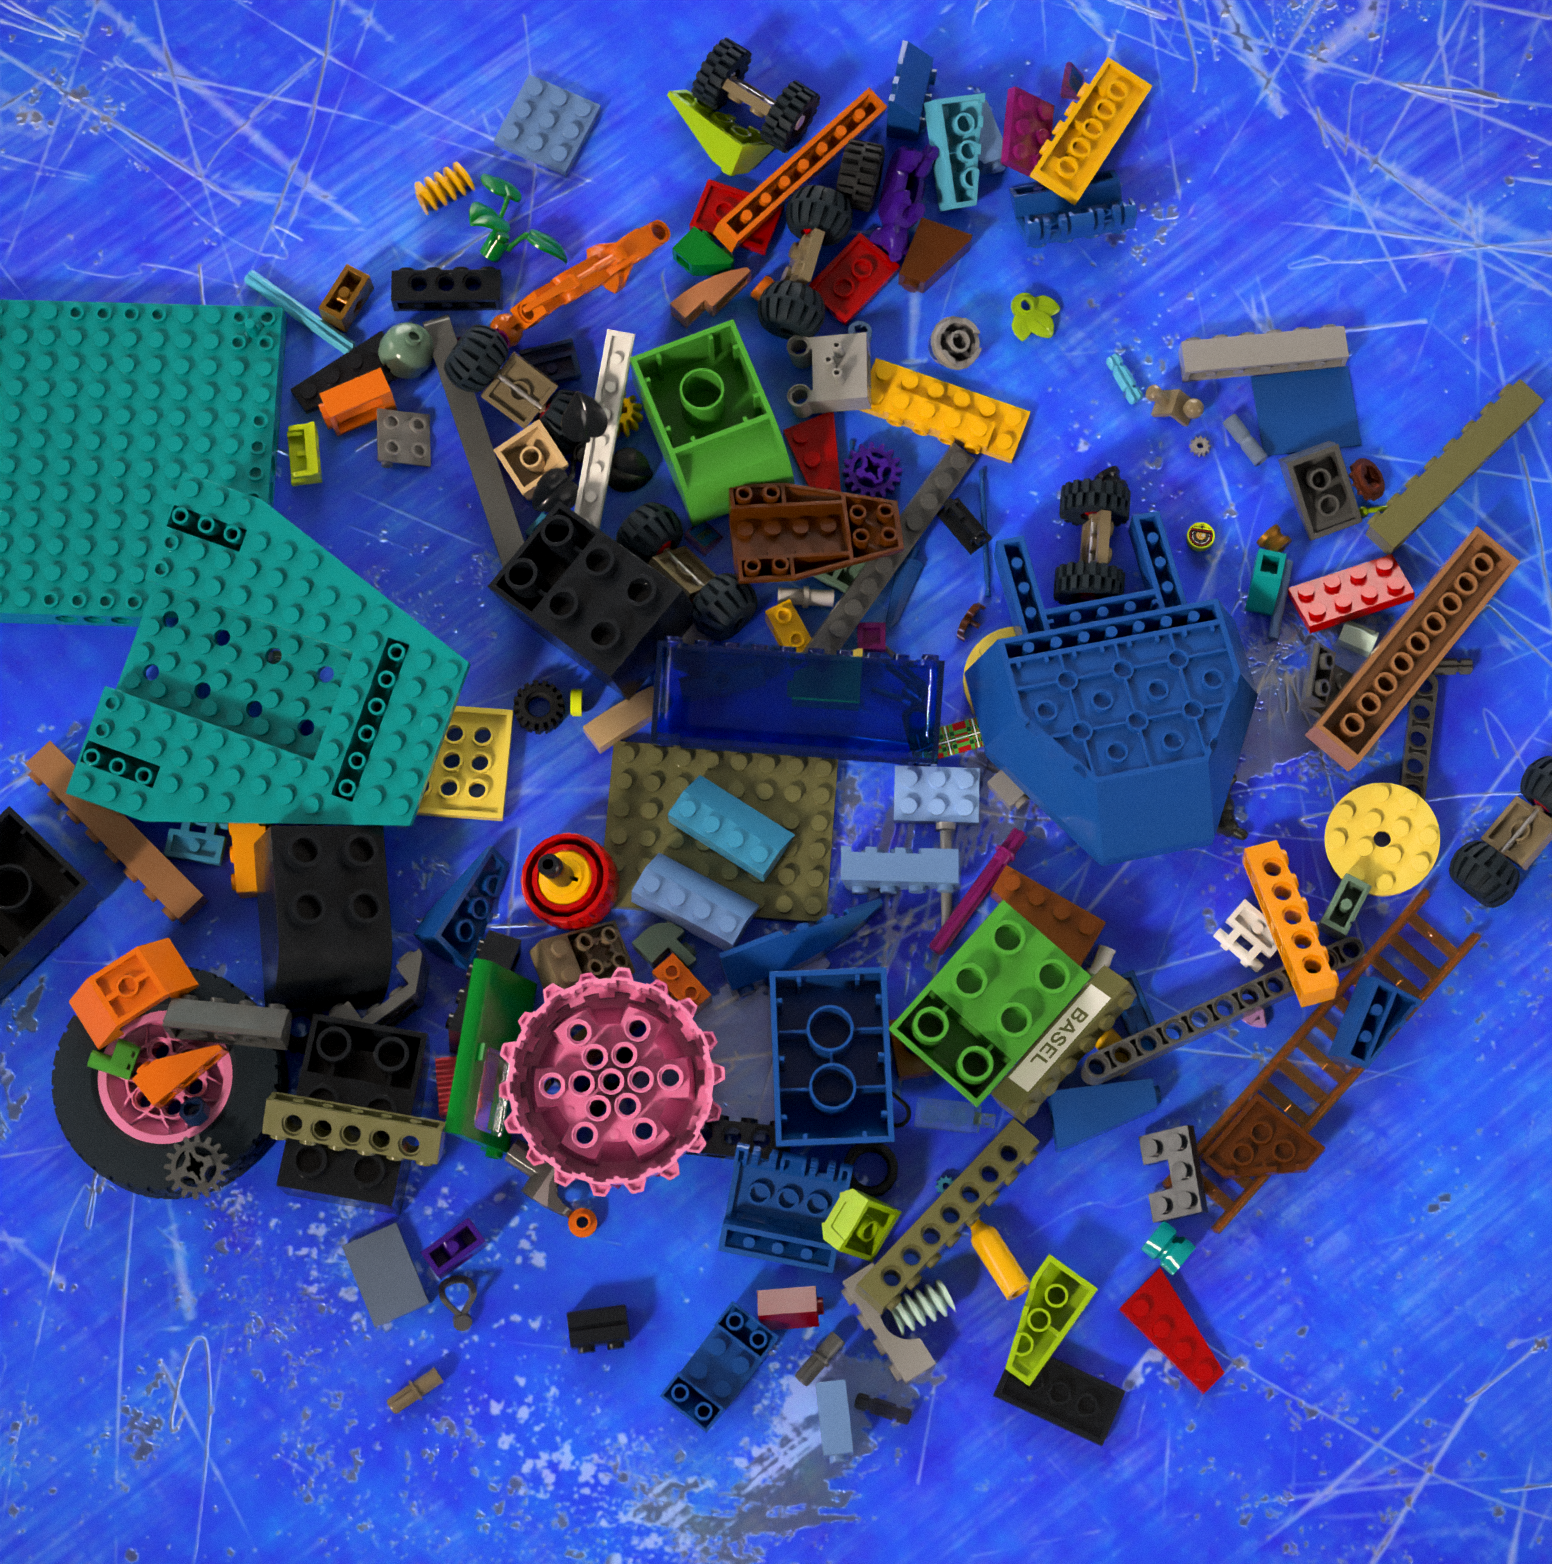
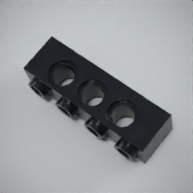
M485 266L480 269L455 267L453 270H442L438 267H429L426 270H414L413 268L404 267L399 270H392L391 302L394 311L502 310L503 278L501 269ZM473 284H478L481 286L478 290L471 291L468 289ZM418 285L426 286L423 291L414 290ZM445 285L454 286L449 291L441 290V288Z
M720 1115L719 1121L705 1123L704 1127L712 1131V1137L705 1141L706 1146L701 1153L686 1152L685 1154L734 1160L737 1144L731 1145L725 1141V1135L732 1130L741 1134L739 1143L750 1144L749 1153H753L755 1145L753 1140L755 1136L766 1134L770 1138V1143L768 1146L761 1148V1158L769 1160L772 1149L779 1150L778 1158L782 1159L783 1151L790 1152L791 1147H776L775 1121H770L769 1125L758 1124V1119L743 1117L741 1122L729 1121V1116Z

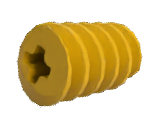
M458 162L452 164L453 171L448 167H444L443 176L439 172H435L433 174L434 181L430 177H425L424 185L418 181L415 182V194L426 215H429L428 206H431L435 211L438 210L437 201H441L447 206V196L456 201L457 191L466 196V186L475 191L469 174Z

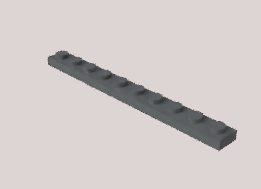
M955 442L948 447L900 514L904 551L866 562L801 652L800 656L820 672L827 669L941 509L943 503L948 499L975 461L973 457Z

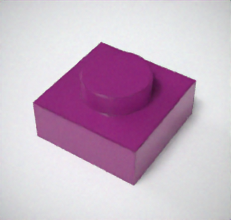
M859 622L857 625V648L863 649V652H885V622Z

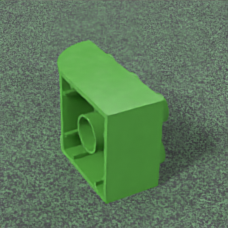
M734 319L630 357L634 387L692 527L729 513V488L745 484L783 482L795 484L791 463L781 432Z
M1002 900L888 1030L978 1108L1092 976L1008 903Z

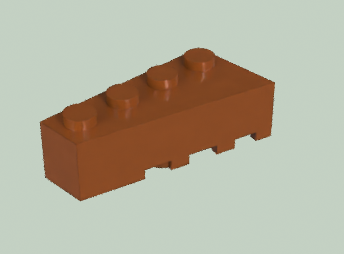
M1008 865L1003 869L991 891L990 897L998 904L1002 900L1008 903L1080 967L1106 924L1102 919Z

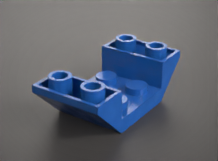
M733 1301L716 1321L713 1330L680 1373L677 1372L660 1394L662 1399L706 1433L728 1409L779 1339L775 1333Z

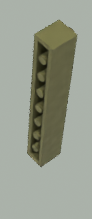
M1521 379L1513 386L1508 383L1498 394L1500 399L1495 404L1490 401L1480 411L1482 416L1476 422L1472 419L1461 430L1463 435L1458 440L1453 437L1443 447L1444 453L1439 458L1434 456L1424 466L1426 471L1420 477L1415 474L1406 483L1405 487L1407 490L1401 495L1399 493L1393 495L1386 503L1388 508L1382 514L1377 511L1367 522L1369 528L1365 535L1387 555L1393 554L1539 411L1544 400Z

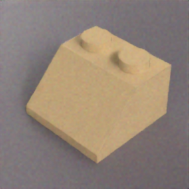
M540 419L494 449L495 454L521 494L528 501L532 500L534 489L543 474L554 468H561L565 471L569 466Z

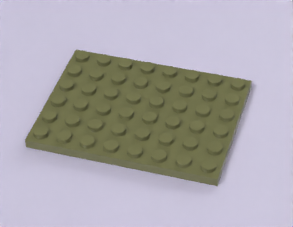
M618 741L613 745L604 849L616 863L620 878L619 893L612 909L648 911L631 902L632 889L645 867L658 853H661L759 904L753 919L817 924L816 922L827 915L838 757ZM699 775L795 834V837L765 882L757 879L669 823V811L682 792Z

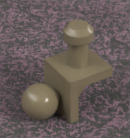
M1153 384L1146 390V398L1151 402L1155 401L1151 413L1153 417L1171 416L1185 427L1189 425L1190 419H1197L1204 412V405L1199 399L1190 398L1180 389L1162 390L1158 385Z

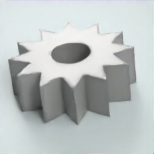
M1195 436L1194 440L1191 439L1189 448H1191L1190 452H1194V456L1198 455L1200 457L1202 455L1205 457V453L1209 454L1211 446L1209 445L1210 441H1206V437L1202 439V436L1199 438Z

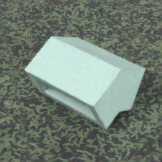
M1350 620L1344 623L1336 645L1368 657L1378 638L1379 632Z

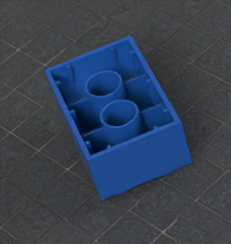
M886 967L769 971L776 1147L894 1143Z

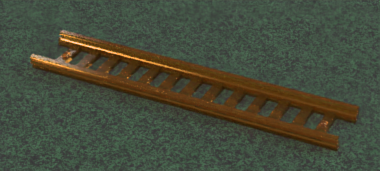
M1424 888L1339 983L1335 998L1321 1003L1197 1143L1199 1157L1212 1145L1211 1143L1228 1127L1234 1117L1247 1105L1258 1090L1263 1092L1296 1121L1304 1131L1309 1133L1365 1069L1352 1067L1346 1074L1310 1043L1306 1036L1316 1027L1333 1042L1338 1029L1325 1019L1324 1016L1333 1006L1345 1014L1349 1002L1343 995L1352 985L1356 987L1359 977L1370 964L1394 983L1396 987L1423 1000L1424 1003L1482 936L1472 932L1458 948L1452 945L1416 914L1430 898L1429 891ZM1407 923L1449 958L1440 969L1398 935ZM1388 944L1430 978L1421 990L1379 955ZM1420 1006L1415 1008L1405 1020L1408 1021ZM1398 1028L1396 1030V1032L1391 1036L1389 1041L1398 1033V1031L1401 1028ZM1296 1048L1338 1083L1328 1095L1287 1060ZM1277 1069L1319 1104L1310 1116L1268 1081ZM1170 1174L1161 1183L1166 1190L1172 1188ZM1202 1174L1205 1194L1225 1211L1210 1229L1220 1234L1271 1175L1256 1176L1253 1180L1250 1177L1231 1178L1244 1189L1233 1202Z

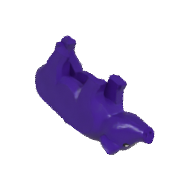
M903 145L894 152L890 159L878 209L882 227L879 226L873 231L869 241L882 246L883 249L888 251L889 259L892 262L899 261L902 254L907 255L910 247L908 230L924 215L926 208L922 204L925 192V179L930 173L934 160L938 158L939 148L936 146L927 145L922 151H917L916 148Z

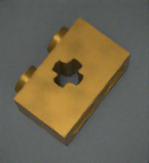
M346 264L318 308L322 319L346 333L374 290L370 276Z

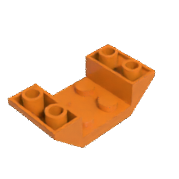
M165 938L137 946L87 978L69 1000V1003L98 1050H101L124 1035L121 1027L168 997L181 998V995L188 994L200 985L170 938Z

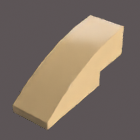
M650 686L634 694L629 701L625 699L583 726V731L598 752L602 754L621 739L625 741L668 710L669 707L654 687Z

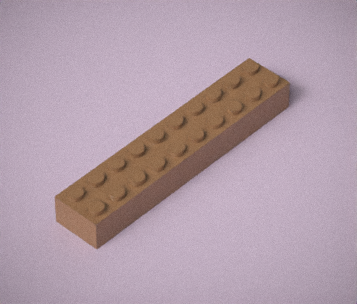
M1476 526L1457 546L1314 722L1305 736L1345 770L1350 771L1355 767L1520 561Z

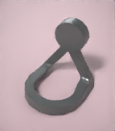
M462 1275L448 1277L439 1284L440 1300L454 1314L452 1322L454 1328L459 1331H465L471 1327L472 1319L468 1311L477 1296V1290L472 1279ZM461 1283L468 1287L469 1298L461 1311L449 1301L445 1293V1289L452 1284Z

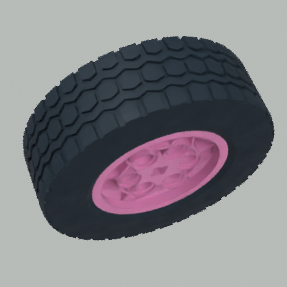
M188 967L200 986L186 995L197 996L200 1001H210V998H223L228 1000L227 1003L239 1004V1001L253 1002L241 989L226 979L205 970ZM168 997L121 1027L124 1035L119 1038L141 1047L130 1080L87 1067L92 1050L112 1056L118 1039L98 1050L78 1016L73 1015L66 1026L67 1032H63L58 1046L60 1049L59 1051L56 1050L53 1062L55 1069L52 1070L51 1085L54 1086L52 1097L53 1105H56L54 1109L58 1123L61 1124L62 1132L77 1155L98 1174L117 1186L138 1195L157 1199L182 1198L183 1189L181 1188L175 1192L171 1188L176 1182L166 1181V1177L171 1174V1170L164 1169V1165L171 1164L172 1160L166 1155L167 1153L175 1154L176 1150L173 1145L177 1143L183 1146L184 1137H188L191 1142H194L195 1135H201L202 1142L207 1137L213 1139L212 1147L218 1143L223 1146L219 1154H228L229 1157L223 1161V1164L230 1166V1170L223 1171L222 1175L228 1178L227 1182L219 1181V1186L224 1187L235 1181L234 1178L237 1176L240 1177L247 1172L250 1166L262 1157L265 1148L268 1149L273 1141L270 1135L262 1133L266 1099L273 1091L288 1094L289 1079H287L288 1067L284 1050L170 1038L162 1024L172 999L171 997ZM220 1044L229 1051L228 1054L194 1081L203 1082V1088L199 1093H190V1087L194 1083L192 1082L161 1109L152 1104L148 1107H141V1099L145 1095L132 1078L135 1075L136 1069L142 1064L158 1059L156 1052L159 1047H169L166 1057ZM200 1096L210 1107L209 1118L200 1126L189 1127L179 1116V1112L175 1115H170L168 1112V1108L173 1102L179 1101L182 1104L189 1097ZM197 1148L200 1156L213 1155L205 1148ZM185 1153L180 1158L178 1167L183 1165L186 1159ZM194 1158V1167L191 1168V1171L196 1172L200 1176V1168L204 1166V1163H199ZM216 1167L211 1170L208 1177L209 1181L213 1179ZM192 1178L182 1180L190 1187H198ZM191 1192L187 1198L193 1197Z

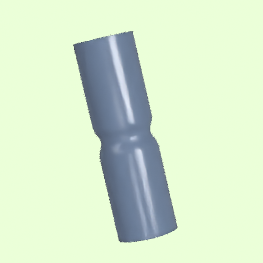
M1236 414L1229 416L1222 423L1234 440L1240 444L1241 449L1255 467L1268 459V455L1255 438L1250 435L1249 430Z

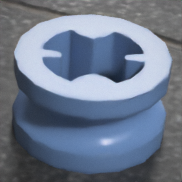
M856 321L849 326L848 334L855 333L856 330H861V333L865 331L869 342H871L872 329L868 323Z

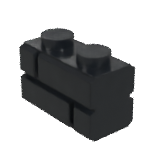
M626 1305L567 1312L570 1346L572 1350L578 1349V1354L596 1352L595 1347L607 1345V1350L625 1348L624 1343L631 1342Z

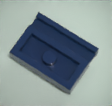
M572 338L519 351L522 358L557 384L582 378Z

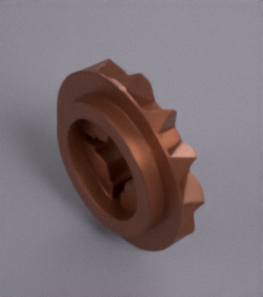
M1365 458L1356 460L1350 466L1351 473L1349 478L1353 480L1352 486L1356 487L1357 494L1363 495L1366 501L1379 499L1385 491L1382 473L1370 460Z

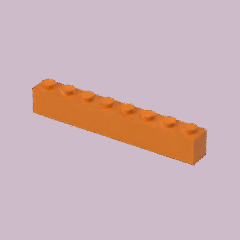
M868 88L721 219L713 234L732 253L780 210L799 188L810 183L840 156L851 138L859 139L879 121L888 106Z

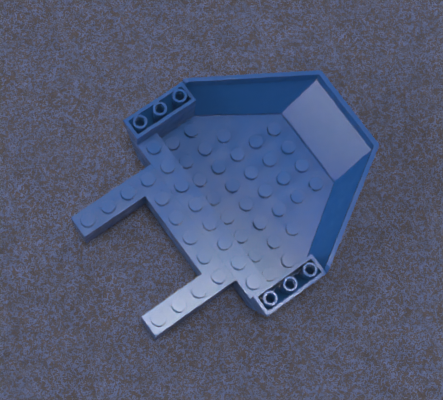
M1159 511L1132 515L1128 530L1145 591L1044 609L1024 536L997 540L994 559L1016 636L998 639L964 674L986 757L997 768L1002 770L1101 866L1212 845L1258 697L1239 631L1230 613L1218 598L1187 604Z

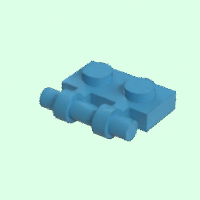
M182 822L180 830L169 828L164 856L170 859L221 866L227 839L225 836L216 835L218 829L229 830L228 823ZM193 825L207 827L206 833L192 832L191 830Z

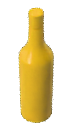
M979 1218L970 1227L971 1244L1006 1299L1013 1300L1024 1294L1029 1289L1031 1282L998 1231L993 1226L982 1222Z

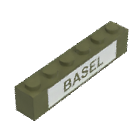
M1104 965L990 1093L998 1105L1022 1124L1033 1117L1046 1098L1057 1090L1060 1082L1068 1074L1072 1073L1083 1056L1094 1048L1096 1042L1105 1031L1112 1028L1120 1014L1132 1005L1137 994L1131 984Z

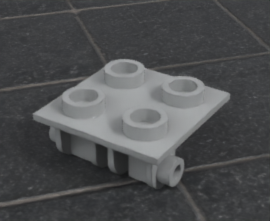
M377 408L378 461L382 463L383 468H391L393 463L431 466L429 414Z

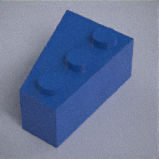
M1360 976L1328 1056L1350 1067L1368 1069L1389 1044L1391 1036L1398 1028L1403 1027L1407 1022L1405 1019L1415 1008H1418L1423 1003V1000L1377 977Z

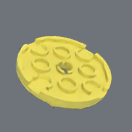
M1392 783L1367 784L1349 792L1332 810L1325 829L1326 855L1337 876L1342 880L1347 873L1369 884L1372 887L1368 895L1387 897L1402 894V892L1421 883L1432 870L1440 848L1439 825L1430 806L1412 790ZM1379 832H1386L1390 836L1391 841L1385 847H1379L1374 842V836Z

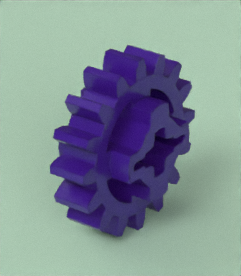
M870 442L867 449L860 444L859 452L851 450V459L844 460L846 468L842 469V476L847 477L844 480L845 487L852 486V494L860 493V495L879 496L886 499V492L893 495L895 493L894 486H900L901 479L898 477L902 475V468L898 467L900 465V458L892 459L894 450L891 449L885 452L884 444H881L879 448H875L874 443ZM861 461V468L856 469V472H854L855 466ZM868 466L869 469L873 471V473L877 472V479L875 475H873L871 472H868ZM891 472L890 478L884 484L883 478L885 476H888V473Z

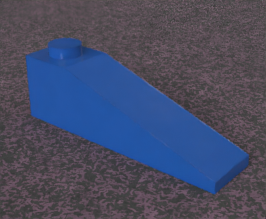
M488 846L427 912L413 935L430 952L467 971L470 963L474 962V958H478L476 949L480 939L484 936L487 923L492 922L494 915L491 913L495 897L500 895L509 863L493 846Z

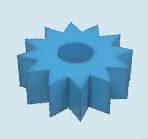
M940 1176V1181L936 1180L938 1184L934 1186L938 1189L936 1193L941 1195L945 1191L943 1184L950 1186L954 1182L952 1181V1176L950 1178H947V1176L942 1178Z

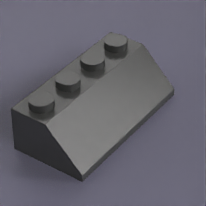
M181 995V998L171 999L163 1019L162 1026L170 1038L288 1050L293 1016L290 1010L281 1004L272 1003L268 1004V1007H259L257 1003L252 1001H239V1004L227 1003L228 1000L223 998H210V1001H200L197 996Z

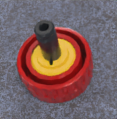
M568 832L546 838L532 850L523 865L520 883L522 895L527 906L539 919L554 928L572 931L592 927L604 919L617 900L620 878L616 863L599 843L582 834H571Z

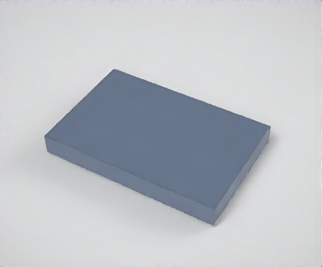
M393 1223L342 1246L375 1328L430 1304L397 1223Z

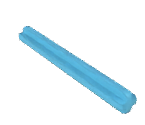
M251 270L245 276L244 280L248 286L276 306L283 307L287 314L343 354L349 353L356 347L354 341L256 271Z

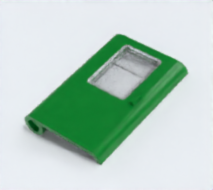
M474 958L444 1132L481 1146L480 1150L486 1152L485 1157L502 1159L503 1155H507L510 1150L512 1134L508 1133L504 1121L511 1114L512 1108L510 1101L499 1097V1084L507 1080L510 1065L500 1056L503 1043L517 1041L522 1031L518 1020L523 1013H533L537 984L492 961Z

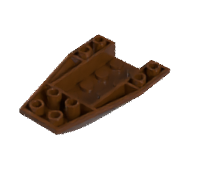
M784 482L745 484L729 488V531L734 574H736L739 584L797 581L904 551L898 502L895 500Z

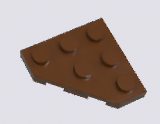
M1256 1093L1202 1155L1201 1161L1223 1179L1304 1173L1325 1152L1326 1147L1260 1094Z

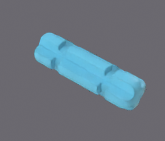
M1113 354L1107 358L1106 364L1110 371L1114 372L1113 376L1121 390L1126 392L1125 397L1128 402L1135 404L1142 399L1143 394L1140 388L1136 387V382L1127 366L1123 365L1124 361L1120 354Z

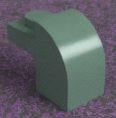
M654 924L643 931L632 942L633 949L652 968L668 953H674L690 971L697 965V959L694 957L697 952L687 942L680 943L686 937L685 931L675 924Z

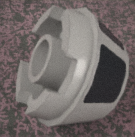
M956 316L943 318L936 324L929 338L928 350L930 356L936 363L949 369L961 370L968 368L975 362L982 348H979V329L967 318Z

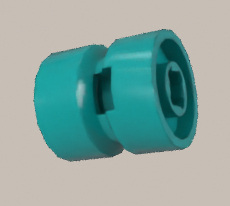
M1164 1220L1141 1250L1153 1260L1160 1259V1266L1173 1276L1196 1246L1184 1236L1178 1238L1176 1236L1177 1230Z

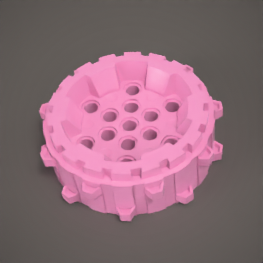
M617 967L611 978L598 979L592 972L581 974L576 985L565 990L554 983L544 988L545 1003L536 1012L523 1013L518 1020L522 1031L517 1041L503 1043L500 1056L510 1064L507 1080L499 1084V1097L510 1101L512 1112L504 1121V1125L509 1134H522L527 1140L529 1150L526 1158L533 1166L548 1162L555 1167L554 1182L567 1187L574 1180L579 1179L590 1184L593 1196L601 1197L607 1196L612 1185L624 1184L631 1194L644 1192L646 1181L650 1177L659 1174L671 1181L680 1175L678 1160L686 1152L701 1153L706 1146V1142L701 1134L705 1123L719 1121L722 1108L713 1101L712 1096L715 1085L725 1080V1068L711 1062L709 1053L718 1042L713 1032L702 1031L694 1022L693 1018L698 1006L690 998L677 1002L668 996V984L658 979L651 984L634 981L630 968ZM637 1021L643 1022L646 1025L645 1034L641 1037L632 1036L629 1030L632 1023ZM582 1025L587 1029V1036L584 1040L575 1041L572 1039L571 1031L575 1026ZM629 1048L632 1050L633 1058L629 1063L623 1064L617 1060L616 1055L620 1049ZM592 1050H599L604 1055L602 1063L597 1066L590 1065L587 1061V1056ZM668 1070H674L679 1075V1081L674 1086H667L662 1082V1076ZM639 1072L646 1073L650 1078L649 1084L645 1088L635 1087L633 1084L635 1074ZM609 1074L617 1075L620 1078V1084L615 1090H607L604 1087L603 1081ZM580 1076H586L590 1079V1087L586 1092H578L574 1088V1082ZM551 1078H556L561 1083V1089L556 1094H548L545 1091V1083ZM632 1099L636 1102V1110L633 1114L625 1115L620 1111V1104L623 1100ZM595 1101H603L607 1106L606 1113L601 1117H595L590 1112V1107ZM647 1123L652 1126L653 1133L649 1139L642 1140L637 1137L636 1129L640 1124ZM583 1127L591 1128L594 1134L592 1141L587 1144L580 1143L577 1139V1133Z

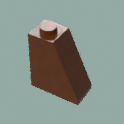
M922 217L899 272L898 285H901L909 292H926L970 251L973 235Z

